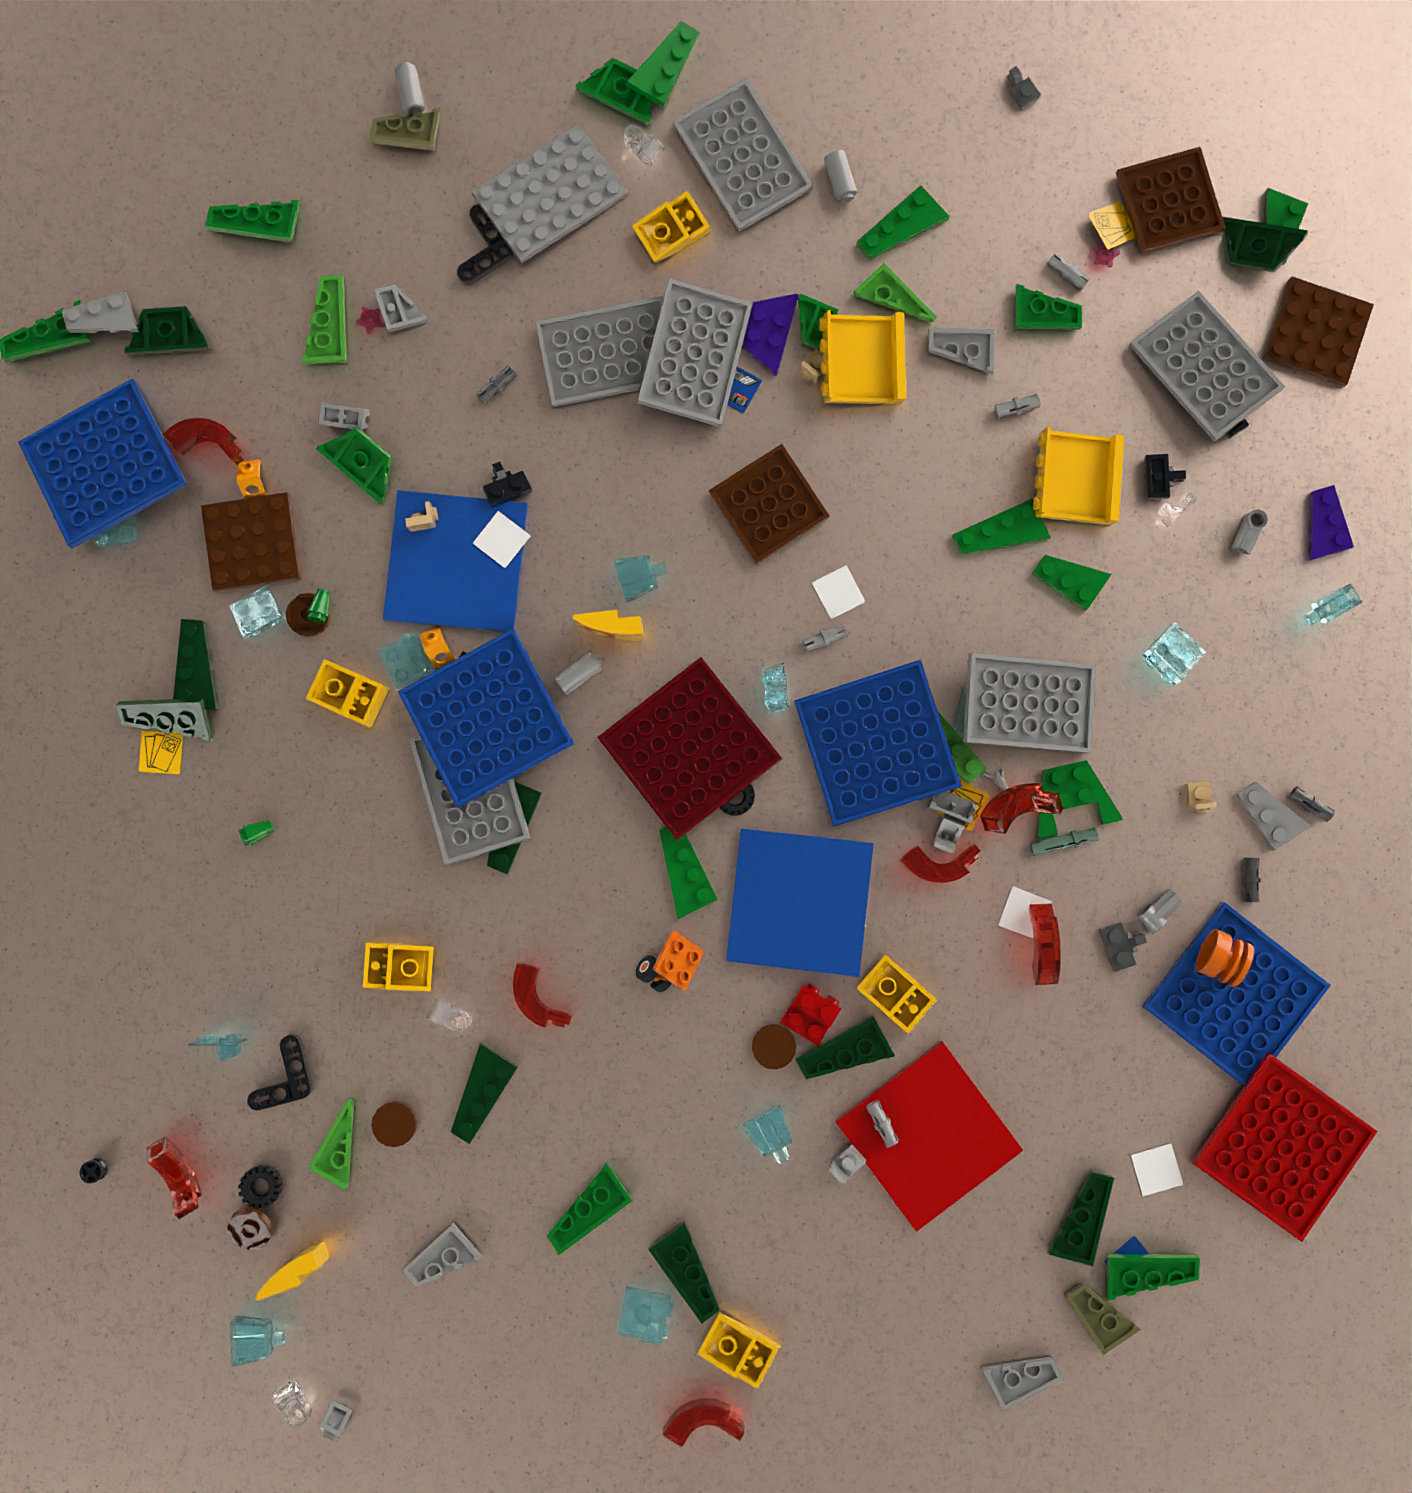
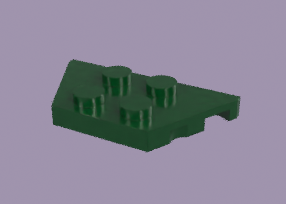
M1223 217L1230 263L1234 266L1275 272L1308 235V230Z
M186 306L142 309L138 318V332H132V340L129 346L125 347L124 353L126 355L200 351L210 350V345Z

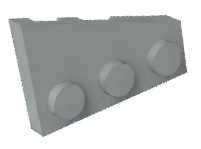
M125 291L61 310L69 333H96L103 330H109L111 333L119 332V330L138 332L130 301Z

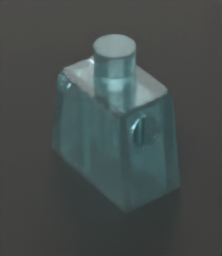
M649 555L614 559L626 603L658 588L656 577L668 574L665 562L652 565Z
M1350 583L1337 588L1311 604L1313 610L1306 613L1305 618L1311 626L1319 621L1326 623L1361 604L1362 600ZM1327 604H1328V605L1330 606V608H1331L1330 611H1328V609H1327Z
M781 1105L743 1124L745 1132L764 1157L774 1153L779 1164L791 1158L786 1146L793 1143Z
M236 1316L230 1322L231 1366L267 1359L273 1353V1346H283L285 1344V1332H273L272 1320Z

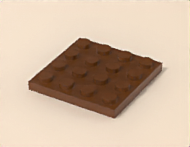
M1201 146L1117 170V179L1140 254L1217 233L1226 228Z
M1291 276L1288 280L1262 359L1345 387L1348 385L1374 304Z
M780 444L709 490L710 495L755 564H758L830 517L783 444Z
M288 492L201 505L212 591L219 592L301 579Z

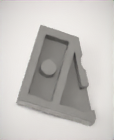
M395 284L374 289L387 333L428 323L427 316L422 314Z

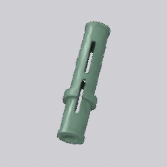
M1096 827L1077 832L1072 830L1065 835L1030 842V848L1033 856L1067 847L1074 846V848H1077L1081 844L1099 841V835Z

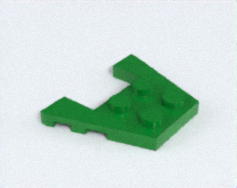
M1087 760L1042 770L1037 839L1058 835L1053 812L1095 802L1101 825L1123 820Z

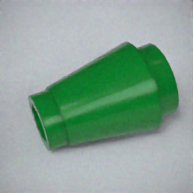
M317 589L306 611L309 620L325 623V619L328 618L329 591Z
M269 820L243 825V828L238 830L245 846L249 844L252 846L274 832Z

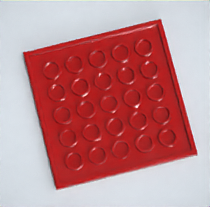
M943 1041L939 1042L835 1121L850 1143L867 1160V1166L916 1232L1024 1151ZM879 1100L885 1115L890 1118L892 1129L899 1139L897 1144L888 1148L879 1131L873 1126L875 1123L866 1108L868 1104Z
M1267 1052L1191 1163L1303 1242L1378 1131Z

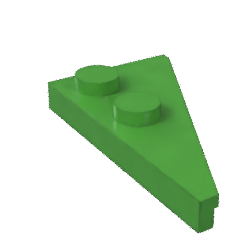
M885 263L855 289L853 293L859 298L904 312V314L930 323L935 321L937 317Z
M350 1098L347 1099L308 1167L309 1170L344 1190L349 1186L354 1100Z

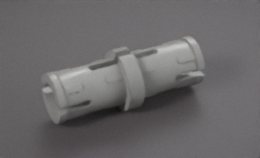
M1057 252L1047 263L1056 269L1063 279L1067 278L1080 290L1090 280L1089 277L1075 268V264H1070Z
M1034 394L1020 399L1015 397L1012 401L994 405L995 415L999 419L1011 414L1020 415L1023 411L1040 408V398L1038 394Z
M841 624L827 631L823 629L819 634L802 639L804 645L813 642V644L805 646L806 652L823 645L826 647L830 646L831 642L847 638V631L838 634V632L846 629L845 625Z
M879 1100L868 1104L866 1108L875 1123L873 1126L881 1134L886 1147L897 1144L899 1139L894 1133L890 1124L891 1120L885 1115Z

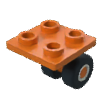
M671 931L658 959L649 955L638 963L636 977L644 983L652 981L650 987L657 992L667 990L671 984H674L681 990H686L704 952L676 931Z

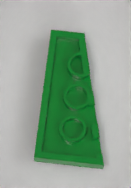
M681 21L628 79L625 85L664 107L700 32Z
M920 185L857 241L856 245L872 260L895 248L896 245L912 239L915 235L933 228L934 225L949 220L950 216Z
M291 200V203L281 204L280 201L271 202L268 205L249 203V206L239 207L237 204L209 206L205 227L209 231L292 243L301 204L299 200Z
M78 300V301L74 302L73 304H74V306H76V305H80V304H83V303H82L81 300ZM64 308L55 312L56 315L47 319L41 318L35 321V325L27 329L23 327L0 338L1 357L5 362H10L90 342L89 333H69L61 311Z
M1033 498L952 535L961 555L988 551L989 549L1000 547L1004 548L1011 545L1026 544L1033 541L1048 540L1051 536L1043 519L1035 517L1036 510L1033 509Z
M667 827L660 829L677 917L680 919L718 899L687 835L677 841Z
M606 1163L571 1208L548 1233L547 1238L559 1255L633 1201L608 1163Z
M1107 1254L1106 1298L1110 1301L1122 1295L1132 1296L1136 1295V1292L1153 1291L1165 1285L1175 1286L1199 1280L1200 1258L1197 1254Z

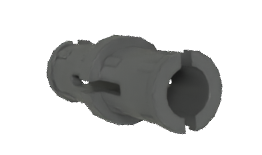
M509 365L497 376L491 377L489 379L490 382L476 393L477 397L484 404L498 392L501 393L504 390L503 387L517 376L514 370L510 369Z
M1298 786L1294 787L1289 794V798L1305 807V811L1316 814L1325 822L1330 821L1335 814V810L1320 802L1317 796L1312 797Z
M1245 858V878H1243V882H1245V902H1260V858Z

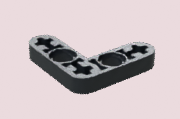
M479 204L474 205L470 209V218L488 247L458 267V278L465 285L477 282L513 257V251L499 232L493 238L486 236L488 229H496V227ZM477 212L483 214L486 221L484 225L481 219L477 217ZM503 246V248L507 250V253H500L499 248ZM492 252H494V254L497 256V261H495L493 255L491 254ZM482 258H490L491 264L488 267H482L479 265ZM475 263H476V266H477L478 270L480 271V272H478V273H477L476 269H474V266H473V264H475ZM464 271L470 272L471 277L464 276Z
M289 1034L283 1037L280 1042V1050L288 1081L251 1092L247 1098V1103L252 1110H263L300 1100L312 1093L313 1083L303 1043L298 1035ZM289 1039H291L292 1042H296V1046L293 1047L294 1054L299 1052L300 1056H294L289 1059L288 1055L293 1054L291 1047H286V1043L289 1042ZM293 1060L301 1062L302 1070L296 1073L291 1069ZM302 1074L305 1077L301 1078V1084L307 1086L304 1094H302V1091H297V1087L300 1086L299 1079L294 1081V1077ZM277 1088L285 1090L286 1097L284 1100H278L275 1097V1090ZM257 1094L259 1097L269 1094L270 1099L262 1101L260 1105L258 1102H254Z

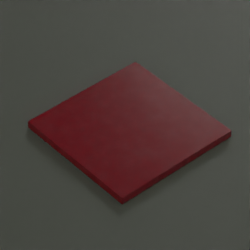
M702 657L597 737L677 841L783 760Z

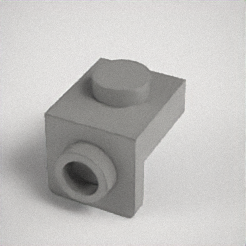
M944 814L934 835L933 846L937 847L940 851L953 854L956 843L965 827V822Z

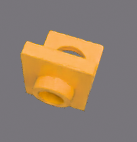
M259 459L238 463L237 483L244 499L266 495L260 480L261 462ZM254 485L258 487L259 491L251 494L246 491V487Z
M439 626L419 634L424 651L436 670L455 660L446 645ZM439 653L447 654L446 659L443 661H436L435 657Z

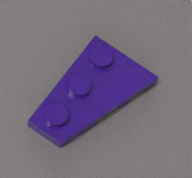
M1332 485L1311 492V553H1309V561L1353 548L1354 545L1335 486Z

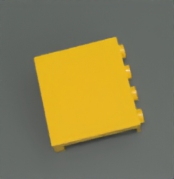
M827 310L819 322L820 331H823V339L820 341V352L823 353L820 372L824 374V383L822 382L821 395L824 396V403L901 404L905 401L904 312H895L893 316L831 315V310Z
M1047 426L1041 431L1038 436L1040 454L1037 455L1036 466L1039 467L1034 484L1037 489V497L1033 501V509L1036 510L1035 517L1110 526L1118 522L1125 435L1115 434L1113 437L1060 432L1052 431L1051 426Z

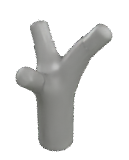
M1000 769V772L996 771L995 775L985 771L982 772V775L991 779L998 786L1004 798L1012 795L1004 780V769Z

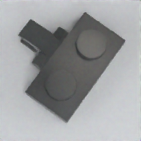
M1121 922L1099 929L1114 972L1137 965L1133 953L1137 952L1136 946L1147 943L1144 934L1140 933L1132 936L1131 932L1125 933Z

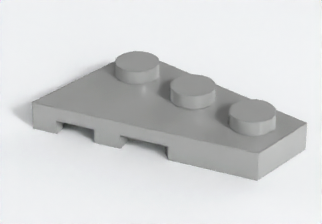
M929 328L928 352L993 375L995 330Z
M1257 782L1252 783L1236 794L1271 850H1276L1312 827Z
M453 1222L402 1269V1272L417 1288L446 1273L462 1268L466 1264L482 1259L483 1255Z
M1052 1357L981 1367L1003 1411L1063 1380Z

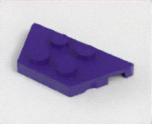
M799 294L752 302L742 348L751 353L759 363H763L775 376L778 374Z

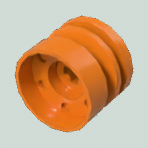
M1213 929L1205 938L1196 959V971L1211 978L1217 975L1219 982H1226V985L1235 988L1243 981L1251 966L1254 947L1247 942L1243 943L1241 939L1232 941L1231 935L1218 929Z

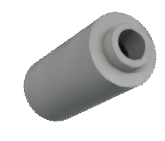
M402 62L395 68V75L403 112L406 115H413V112L418 111L422 113L425 107L416 66L409 62Z
M843 150L833 151L824 157V161L836 199L842 201V203H847L854 199L857 190L845 152Z
M589 652L555 676L554 679L564 693L568 695L602 670L600 666L603 662L596 653L591 655Z

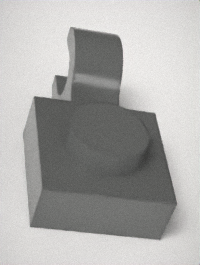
M1017 66L1009 70L1010 74L1006 77L1013 85L1010 94L1019 107L1024 109L1037 100L1041 94L1029 77L1023 80Z

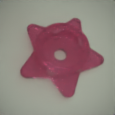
M1105 244L1092 247L1096 253L1094 264L1107 265L1112 268L1113 258L1118 256L1120 251L1114 248L1107 250Z
M362 307L361 316L356 321V324L365 326L368 334H371L375 327H383L384 324L379 319L380 309L372 310Z

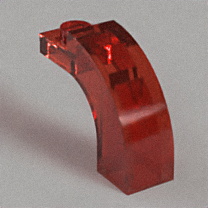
M189 418L174 424L163 433L172 446L182 455L199 443L213 442L218 444L235 464L238 465V463L244 460L240 455L242 450L234 442L237 439L235 435L216 421L207 418Z
M1027 783L1013 786L997 794L985 806L980 818L985 831L1006 834L1011 823L1018 816L1032 811L1060 815L1063 805L1059 793L1044 791L1042 784Z
M972 844L951 862L940 864L929 859L919 846H915L899 861L910 873L922 880L946 883L958 880L970 873L964 865L967 863L970 866L979 858L977 854L981 850L975 844Z
M1052 903L1029 904V915L1034 937L1032 970L1035 985L1058 984L1061 967V948L1057 916H1054Z
M521 962L517 963L513 976V993L521 1012L530 1021L544 1028L548 1025L549 1020H552L553 1025L565 1027V1024L570 1025L573 1014L552 1009L543 1004L539 999L536 983L541 968Z
M166 1136L146 1147L148 1164L162 1176L170 1190L174 1215L180 1220L199 1208L198 1198L202 1196L201 1189L194 1171L179 1148Z
M702 1398L692 1400L680 1406L663 1427V1436L678 1446L683 1447L695 1429L704 1425H713L740 1441L745 1434V1426L743 1421L737 1416H729V1404L716 1399Z

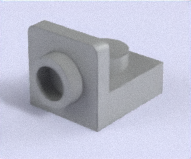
M850 1144L832 1159L828 1169L832 1177L844 1185L848 1178L861 1168L867 1160Z
M332 1400L319 1426V1429L323 1431L321 1435L330 1440H334L335 1437L340 1439L353 1410Z

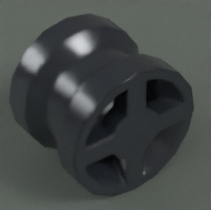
M101 1158L91 1159L81 1166L80 1178L86 1183H95L107 1175L108 1165Z

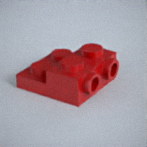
M810 983L808 986L802 984L780 1023L819 1046L842 1008L838 1006L839 1001L830 995L827 998L819 994L820 989Z

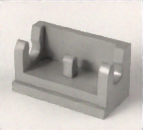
M321 402L319 424L348 429L360 428L363 431V429L367 428L365 419L369 416L370 410Z
M944 792L932 796L927 808L964 821L966 824H971L973 814L978 805L949 792Z

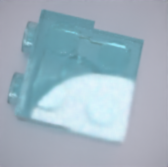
M1174 622L1150 645L1142 656L1146 658L1145 663L1149 667L1156 668L1161 673V678L1164 682L1174 686L1186 677L1206 654V651Z
M627 1286L617 1334L637 1337L639 1341L661 1345L662 1339L667 1340L669 1326L665 1325L667 1316H672L674 1303L670 1302L671 1295Z

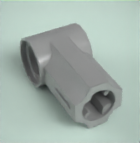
M1253 510L1244 515L1242 525L1231 546L1234 550L1247 555L1251 554L1262 528L1265 527L1268 521L1267 514L1263 510ZM1252 515L1258 518L1259 523L1257 526L1251 522Z
M1168 889L1153 904H1149L1141 910L1137 918L1154 934L1167 923L1166 919L1183 902L1176 893Z

